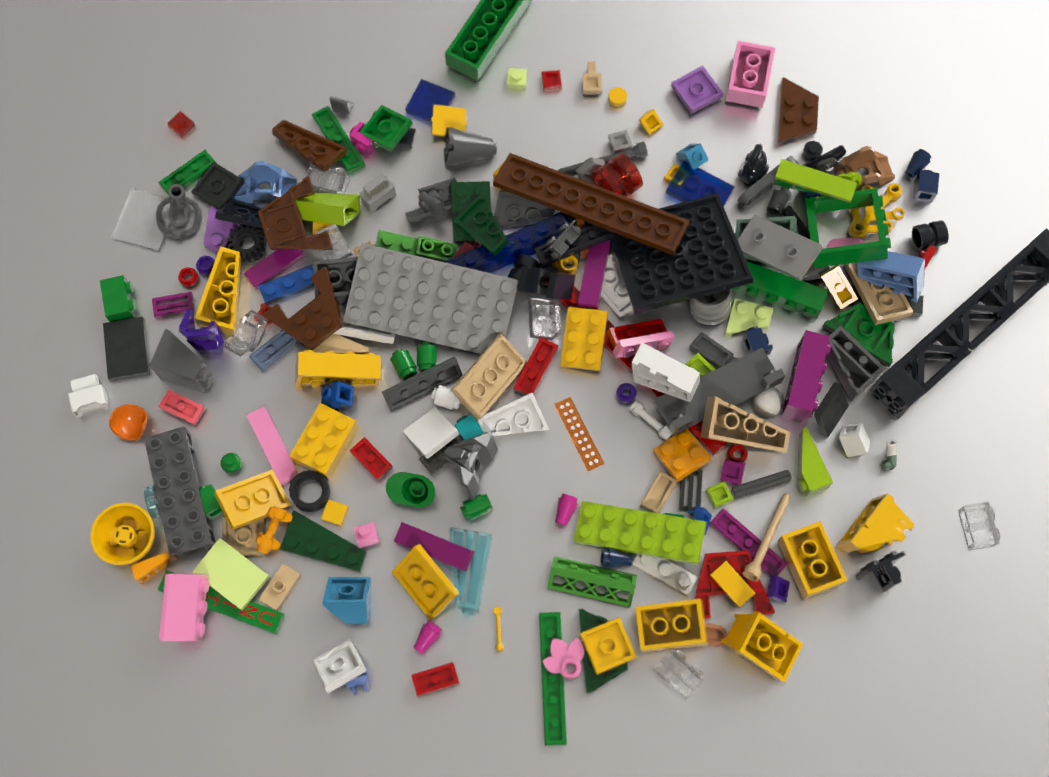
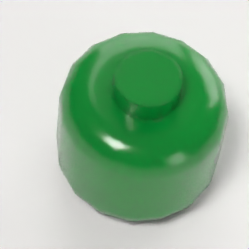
M227 453L221 459V467L227 474L235 475L242 470L243 462L237 454Z

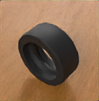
M308 470L297 474L290 483L289 494L295 506L300 510L314 512L323 508L328 502L330 486L323 475L316 471ZM306 480H315L322 487L320 498L313 503H305L298 497V488Z

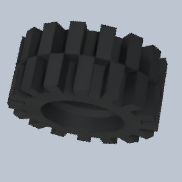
M240 225L241 229L239 230L234 228L235 233H230L231 238H228V245L231 250L240 252L242 262L245 263V260L250 263L252 258L257 261V256L262 257V252L266 250V242L259 228L257 229L253 226L251 228L246 225V228ZM246 238L254 240V245L251 248L242 249L240 247L242 240Z

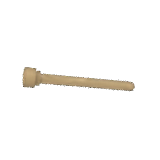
M787 493L780 500L753 562L747 564L743 571L744 577L751 581H758L762 574L760 565L791 499Z

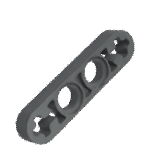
M789 156L787 159H785L787 161L799 164V162L793 156ZM779 165L739 196L737 202L743 208L748 207L776 185L775 176Z

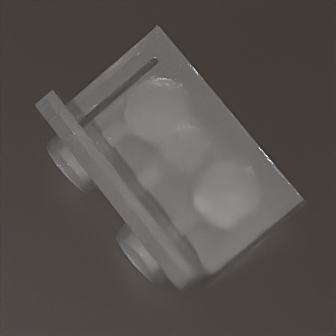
M530 298L528 300L530 338L540 339L542 337L547 340H553L561 333L562 329L559 315L561 310L559 299Z

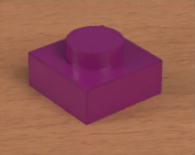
M725 459L720 480L742 484L746 463Z

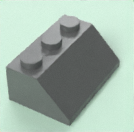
M358 257L313 261V274L323 267L328 269L330 273L329 278L334 288L335 300L338 305L348 303ZM314 284L316 298L321 293Z

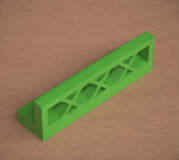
M554 556L547 588L631 607L637 575ZM554 575L564 577L567 582L563 584L554 583ZM578 580L584 581L587 587L580 589L574 583ZM599 585L605 586L608 592L604 594L598 593L595 587ZM620 590L629 592L628 600L619 598L616 592Z

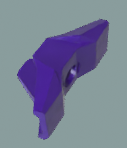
M187 309L178 331L187 338V342L199 354L223 353L224 341L216 322L211 321L210 326L195 329L194 313L192 309Z

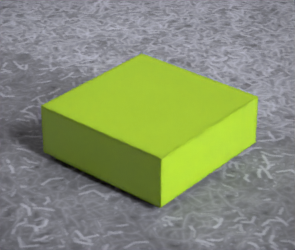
M725 481L705 490L714 509L734 500Z

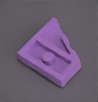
M210 206L203 245L208 250L218 254L220 246L224 248L229 247L228 238H231L230 233H235L234 228L241 229L240 225L242 224L215 219L218 209Z

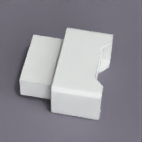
M96 374L70 381L72 393L68 394L71 412L75 417H82L86 411L96 408H110L107 391L99 383Z

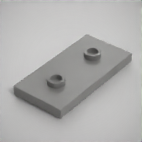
M755 214L738 238L743 254L799 281L803 279L823 249L821 244Z

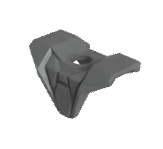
M489 432L448 447L443 456L445 461L458 470L461 485L466 488L468 499L471 500L475 499L480 488L479 478L484 468L490 465L498 451L493 436Z

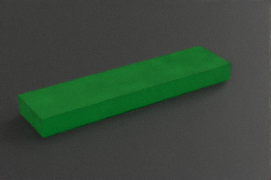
M329 106L314 112L312 117L325 138L347 147V154L340 159L347 173L351 174L365 167L363 159Z

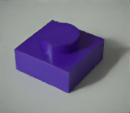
M771 576L767 596L778 602L786 603L790 582L779 576Z

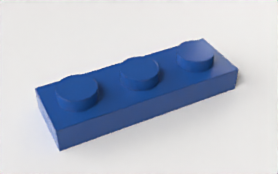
M313 264L259 285L258 287L266 306L314 287V282L310 278L314 275Z

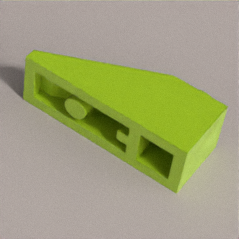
M804 427L799 433L797 483L799 489L805 493L806 497L829 488L833 481L808 428Z

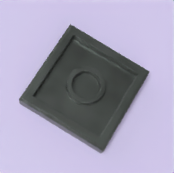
M213 161L191 193L219 210L234 198L245 182Z
M837 382L833 383L814 412L821 434L825 437L830 436L849 406L842 385Z

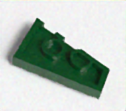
M482 193L454 219L456 225L494 256L509 243Z

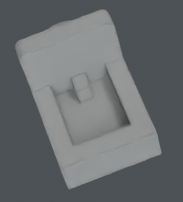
M594 157L586 159L584 164L576 169L578 179L596 185L593 176L606 167L604 160Z

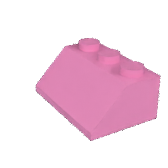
M186 572L165 574L159 641H196L202 639L205 633L204 614L207 611L206 593L210 586L208 574Z

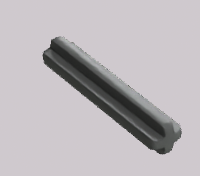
M784 470L732 487V494L734 498H739L789 482L792 477L789 470Z

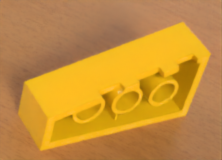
M220 246L194 318L197 326H210V322L215 321L220 333L236 337L242 262L240 252Z
M303 350L298 352L295 364V388H302V384H311L312 388H316L325 383L330 384L332 381H342L345 384L350 382L351 386L378 385L381 379L380 355H375L374 353L359 355L354 352L337 354L333 351L315 353L312 350Z

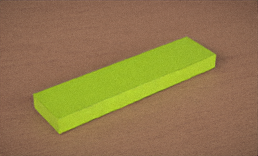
M781 159L775 176L777 180L849 203L857 186L856 182Z

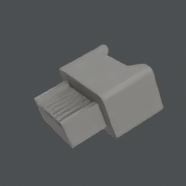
M381 173L366 184L359 194L362 204L370 213H373L388 199L394 198L396 190L395 185L388 177Z

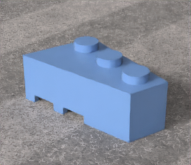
M888 251L887 259L858 262L857 273L859 278L879 287L885 285L894 289L893 293L899 295L901 292L912 297L911 301L917 303L924 288L925 259Z

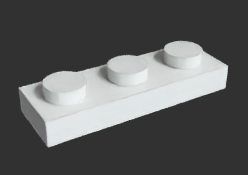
M637 554L632 563L633 567L688 597L698 579L697 576L664 558Z

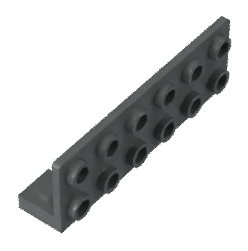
M760 348L701 376L700 383L691 402L664 394L656 398L655 403L672 435H676L703 421L707 397L716 396L736 406L781 384L786 375L782 369L775 370L764 349Z
M183 426L144 438L169 554L174 556L201 547L210 550L216 543L213 529L207 524L191 454L195 452L191 433Z

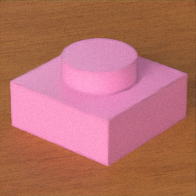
M374 522L354 527L359 548L380 543Z

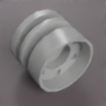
M732 289L690 299V313L692 317L704 325L722 323L731 312Z

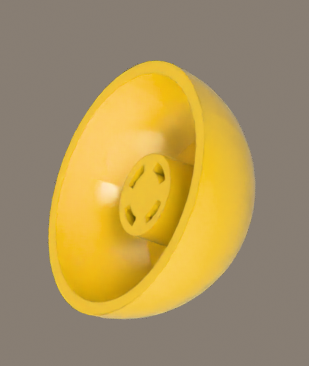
M132 503L114 504L103 510L95 519L90 533L91 545L96 555L103 561L112 565H130L142 559L150 551L155 538V527L152 518L142 507Z

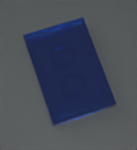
M683 160L665 193L682 202L718 193L724 207L735 186L700 168L691 169L689 163Z

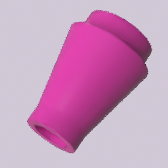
M562 493L561 498H558L556 523L567 526L569 519L578 506V498Z
M429 620L426 624L423 623L413 648L424 654L441 636L440 632L442 629Z

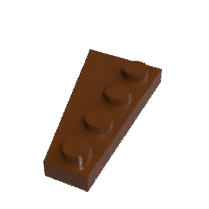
M284 119L272 128L273 136L324 173L347 154V147Z

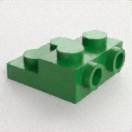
M381 105L359 133L371 139L375 148L381 147L391 152L413 123L411 119Z

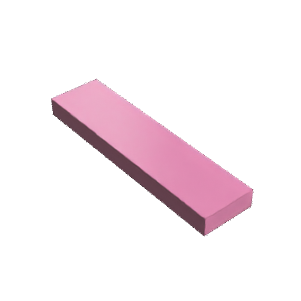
M264 406L247 414L246 416L281 486L290 483L298 472L266 407Z

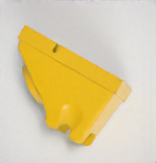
M887 493L870 500L836 544V547L847 553L857 550L861 554L875 552L878 549L884 548L885 544L892 545L894 541L903 542L906 538L904 530L909 529L911 531L914 523L893 501L894 498Z
M760 612L734 614L735 621L726 638L721 639V643L730 647L731 650L749 660L778 681L785 683L803 643Z

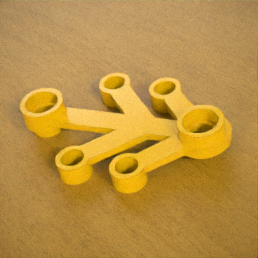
M893 183L887 187L885 195L882 197L883 207H881V210L890 201H896L900 198L902 188L899 184ZM865 185V186L862 187L861 190H867V189H873V188H872L871 186H869V185ZM873 206L865 207L866 216L862 220L859 213L860 207L850 209L853 222L848 227V233L852 238L862 239L867 233H878L877 225H869L871 221H875ZM897 207L893 211L885 212L886 221H883V224L887 223L889 233L893 227L892 222L889 220H902L905 214L903 208Z

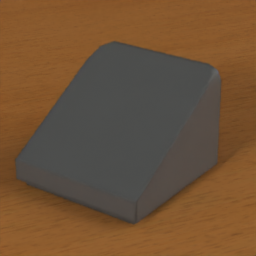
M330 97L333 110L350 114L354 102L338 97Z

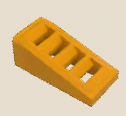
M168 551L132 564L131 568L135 581L139 584L144 583L176 561L178 556H171Z

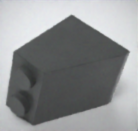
M165 329L149 366L161 380L205 393L212 383L213 377L211 372L196 354L170 330Z

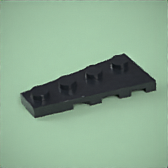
M235 199L229 201L217 210L215 214V219L263 228L258 211L262 208Z

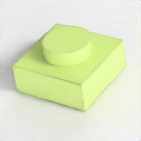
M509 68L507 88L526 89L527 69Z

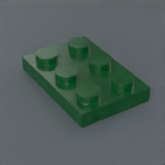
M490 181L451 182L453 242L476 241L456 225L454 219L480 193H482L491 209Z

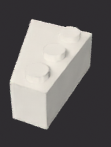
M641 343L632 361L633 382L691 402L700 383V372L644 343Z

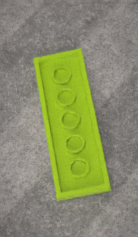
M582 501L573 541L578 544L601 548L609 547L619 551L699 565L707 523L706 521Z

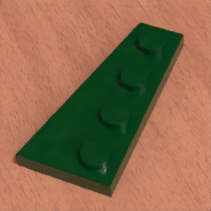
M292 511V521L288 523L280 546L281 551L361 573L367 556L366 551L297 511Z

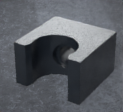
M522 266L518 291L546 295V298L571 299L576 275L548 268Z

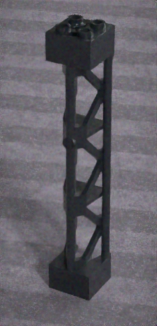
M1046 228L1021 252L878 378L869 391L875 400L881 401L886 406L887 411L892 416H896L898 419L901 418L922 396L1040 289L1049 283V230ZM1013 272L1028 273L1033 275H1013ZM1013 282H1036L1013 302ZM996 287L998 288V294L994 291ZM971 311V312H982V313H993V314H977V313H969V312ZM969 320H993L989 326L969 342ZM952 326L955 328V335L949 330ZM938 341L941 345H933V343ZM924 360H950L927 382H924ZM908 366H910L911 375L905 370Z

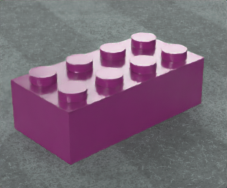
M805 330L797 346L781 418L805 424L808 418H812L819 400H816V397L821 392L823 381H820L827 367L825 359L831 350V344L828 343L830 336Z

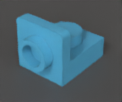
M701 143L689 144L676 153L679 160L688 161L691 169H696L708 161Z

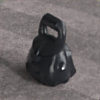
M760 143L756 144L754 149L746 155L745 160L747 162L743 169L738 172L739 178L749 185L755 184L769 170L768 158Z

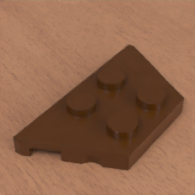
M783 77L780 90L777 145H781L784 141L790 139L797 140L802 136L815 134L818 124L819 96Z

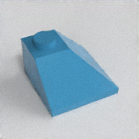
M328 577L323 606L345 623H368L371 577Z

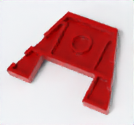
M748 550L705 553L694 598L702 600L705 618H711L709 595L726 594L710 576L725 561L733 567L755 592L752 596L754 611L761 614L775 613L760 578L758 581H751L743 575L746 565L753 562Z

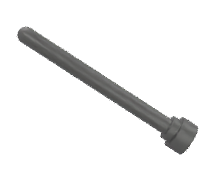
M643 141L636 143V146H633L632 149L598 159H603L605 164L632 156L639 158L647 157L648 152ZM584 162L560 168L558 171L565 174L575 173L576 169L583 165Z

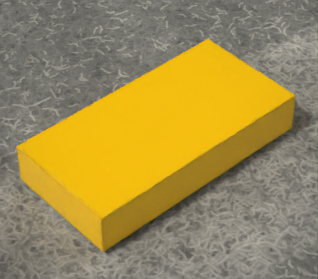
M727 561L710 574L712 579L738 608L755 594Z

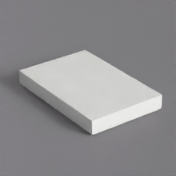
M611 253L608 256L600 298L621 320L632 312L633 308L615 254Z

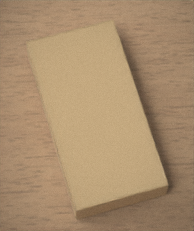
M659 471L639 507L648 512L659 514L677 481L668 474Z

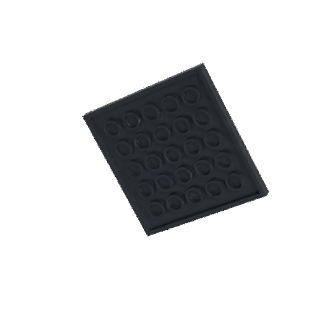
M718 193L659 208L690 221L674 255L614 232V238L610 240L634 314L753 283L752 274Z

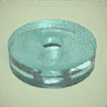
M154 485L144 488V497L148 512L153 520L161 518Z

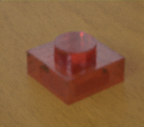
M181 111L167 123L168 127L181 138L195 126L194 122Z

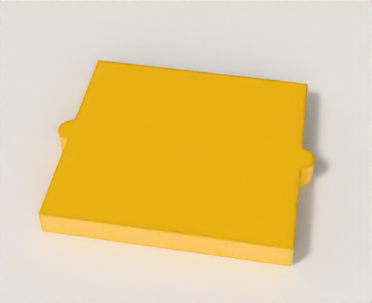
M433 105V116L430 120L432 122V135L444 137L447 127L465 131V126H467L466 109Z

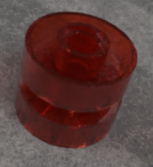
M619 153L610 159L608 165L603 164L592 172V179L595 185L626 197L627 194L631 195L643 186L639 170L631 159L623 153Z

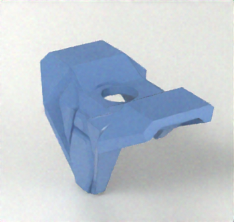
M258 161L238 176L245 183L234 196V199L253 204L254 200H274L288 192V189L292 186H296L297 178L280 167L265 161ZM263 183H269L271 188L270 190L260 189V186Z

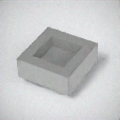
M627 130L608 135L613 153L632 149L633 145Z

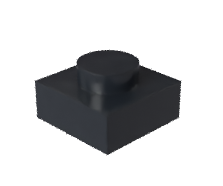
M409 128L396 146L412 149L417 133L416 129Z

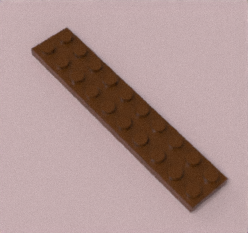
M509 153L493 180L494 187L671 255L675 254L690 222L687 219Z

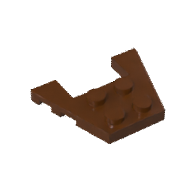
M309 176L258 211L271 250H333L327 231L307 237L296 204V200L315 195Z
M323 267L310 277L321 294L293 316L288 318L279 304L274 305L263 314L265 318L311 350L344 326L338 303L335 300L333 284H331L329 278L330 273L326 267Z

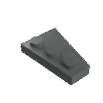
M499 191L494 217L502 229L553 222L555 210L513 193Z

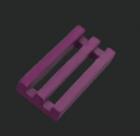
M192 292L152 298L155 319L185 314L187 309H192L195 312ZM188 299V301L177 302V303H176V302H173V303H169V304H166V305L157 306V304H160V303H166V302H172V301H177V300Z

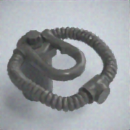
M171 185L168 190L169 198L162 200L156 210V222L161 232L170 234L175 239H181L182 236L191 235L196 232L201 220V210L194 200L186 197L184 188L181 185ZM170 203L169 221L174 226L180 227L187 223L188 204L192 205L196 214L193 226L187 230L165 228L161 217L164 206ZM174 207L184 208L183 221L175 222L173 220Z

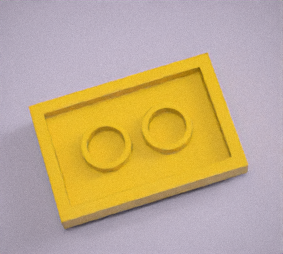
M568 307L561 367L601 371L608 311Z
M273 470L215 490L214 493L232 530L268 517L267 512L271 506H277L284 510L291 506Z
M420 544L414 546L392 571V574L430 621L436 619L459 594L458 590Z

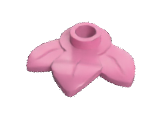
M578 638L573 640L570 645L562 640L553 639L551 643L552 656L543 660L546 669L551 673H561L567 679L576 678L580 674V661L584 657L583 644ZM569 663L575 667L572 672L566 670V665Z

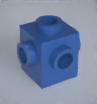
M332 381L330 384L323 385L321 403L336 411L351 407L354 387L342 381Z

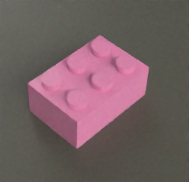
M738 41L725 101L763 108L775 52L774 47Z

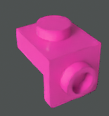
M360 121L357 126L351 129L350 139L359 152L371 155L374 151L373 141L359 133L364 126V123Z

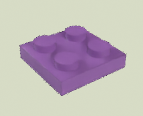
M704 66L671 82L672 89L691 114L721 99L724 94Z

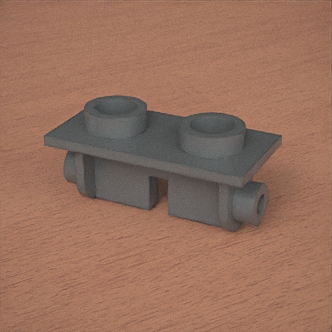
M575 219L569 223L566 221L558 229L560 233L556 237L553 235L546 242L547 247L544 252L550 250L552 252L550 255L554 259L560 258L569 246L564 241L566 240L571 245L580 236V227L573 226L576 221Z

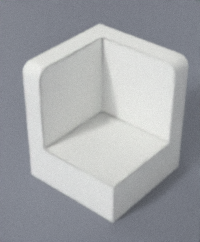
M862 422L842 426L839 439L846 456L853 457L867 454L870 440Z

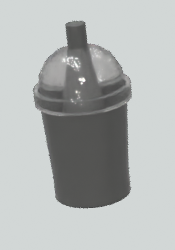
M778 186L773 189L766 209L768 214L774 217L781 215L787 202L791 199L789 188Z

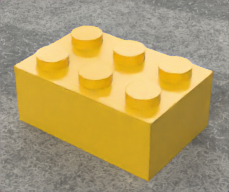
M320 403L289 457L293 463L307 470L316 471L323 475L325 479L330 480L359 426L356 420Z
M821 521L784 534L778 539L777 542L803 600L838 587L847 581Z
M701 599L635 607L640 650L642 652L708 645L703 602Z

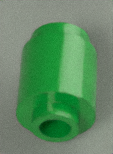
M422 342L420 346H417V367H419V372L437 365V347L431 342Z
M398 349L392 353L390 361L399 377L407 380L417 374V367L408 350Z
M479 494L474 500L467 499L462 502L463 506L460 507L464 518H469L470 521L488 514V511L493 509L487 494L482 496Z

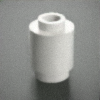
M442 385L439 388H434L431 397L434 400V405L450 410H458L461 402L450 391L451 388Z

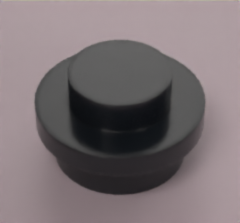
M809 141L804 145L803 152L808 159L813 160L821 156L823 147L817 141Z

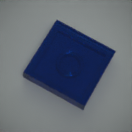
M421 79L405 111L431 122L433 105L450 107L456 96L455 92Z

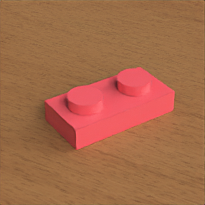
M169 389L158 406L161 410L194 426L205 410L204 406Z

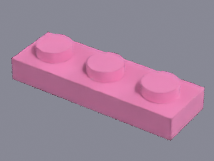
M672 331L619 340L613 353L615 358L631 357L637 353L641 343L656 350L664 351L670 347L675 336Z

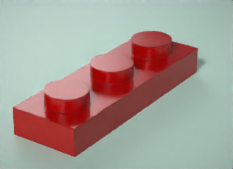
M662 319L612 327L606 333L613 348H615L619 340L667 332V329Z
M540 337L514 386V391L523 395L532 392L534 395L559 345Z

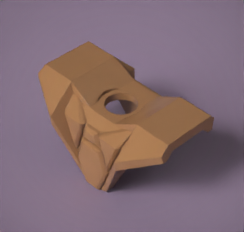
M868 146L862 147L858 151L844 157L840 161L842 165L836 166L831 170L838 176L849 172L858 173L860 168L866 169L869 174L862 177V182L857 191L863 185L879 183L881 186L895 179V174H893L888 162V156Z

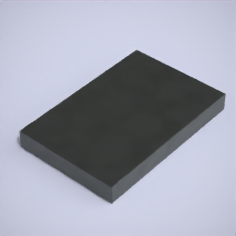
M143 316L103 323L108 380L113 381L150 374L145 319Z

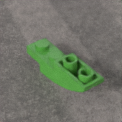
M382 230L378 231L376 240L377 247L448 264H454L455 262L454 256L457 244L423 236L413 238Z

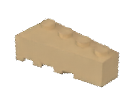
M716 396L707 397L700 437L787 453L790 432L751 413L745 412Z

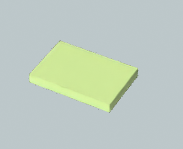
M221 538L218 539L192 571L197 574H208L210 586L242 611L270 577Z

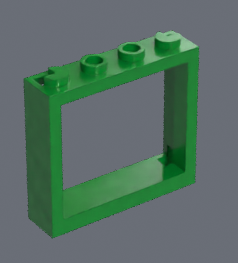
M877 188L855 191L850 203L827 195L805 198L810 240L819 243L815 214L873 206L879 241L824 248L813 262L814 268L888 258V248H891L890 238H886V235H889L887 223L883 224V221H886L885 209L881 210L883 198L882 195L878 196Z

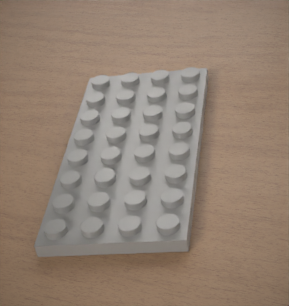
M361 243L343 322L482 354L498 335L502 334L506 338L519 280Z

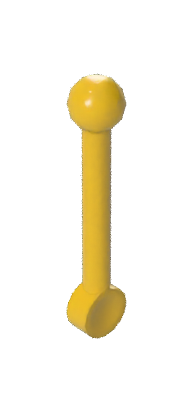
M497 606L493 610L496 615L497 631L495 649L500 652L504 649L503 644H501L500 625L502 609Z

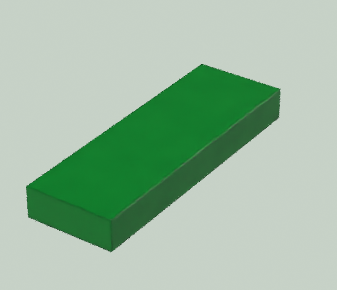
M203 150L158 183L167 194L169 187L173 184H179L185 189L201 178L213 161L215 163L216 161L206 150Z

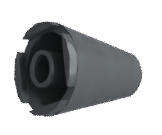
M453 127L446 128L444 142H446L444 148L445 165L453 166L492 158L493 154L496 155L497 144L493 142V139Z

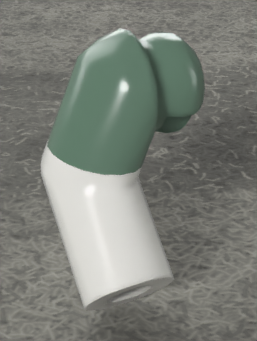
M894 439L887 440L886 459L881 462L884 470H893L897 464V441Z

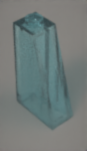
M450 527V542L474 551L467 572L453 567L455 588L459 592L456 596L457 607L463 614L474 615V612L479 613L492 534Z

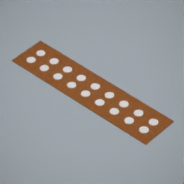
M571 397L555 403L554 405L587 470L590 471L605 464Z

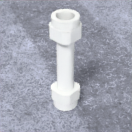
M635 401L629 410L636 417L638 415L655 428L662 439L668 440L672 436L667 425L664 426L648 413L641 402Z

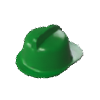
M398 472L387 480L386 493L395 503L423 508L433 502L435 487L423 475Z

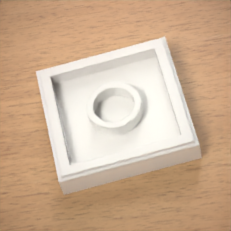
M436 407L432 408L403 431L405 436L426 459L430 458L459 435L458 430Z
M351 639L313 660L327 693L367 671Z

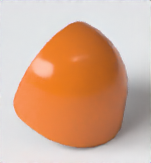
M121 405L112 412L109 418V427L116 436L122 439L137 440L145 432L148 419L147 412L137 405Z

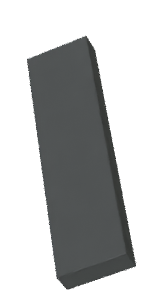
M454 356L382 391V394L391 411L434 390V388H438L440 385L463 376Z

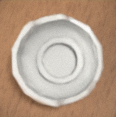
M776 387L754 396L751 401L754 412L760 417L767 419L777 416L784 404L783 394Z

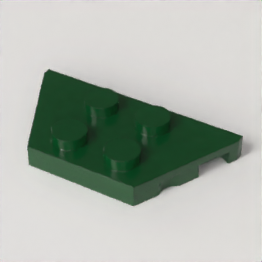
M579 609L581 633L609 622L604 617L596 616L584 609ZM583 644L586 694H590L628 670V664L624 663L596 675Z

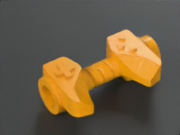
M277 506L269 508L267 516L271 519L266 533H258L255 540L257 542L256 550L268 554L271 549L278 550L281 546V543L273 538L279 522L292 521V514Z

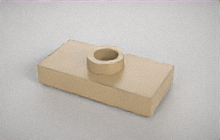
M282 563L259 600L278 611L301 577V574Z

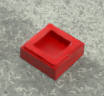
M560 70L541 72L543 91L562 90Z

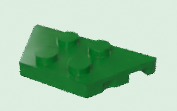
M861 303L824 322L822 327L832 333L841 325L879 362L888 367L892 364L895 326L893 322L875 325L866 307Z

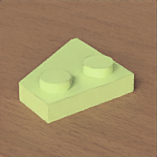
M734 298L725 336H731L739 332L745 333L749 328L755 326L761 327L762 330L768 329L773 308Z

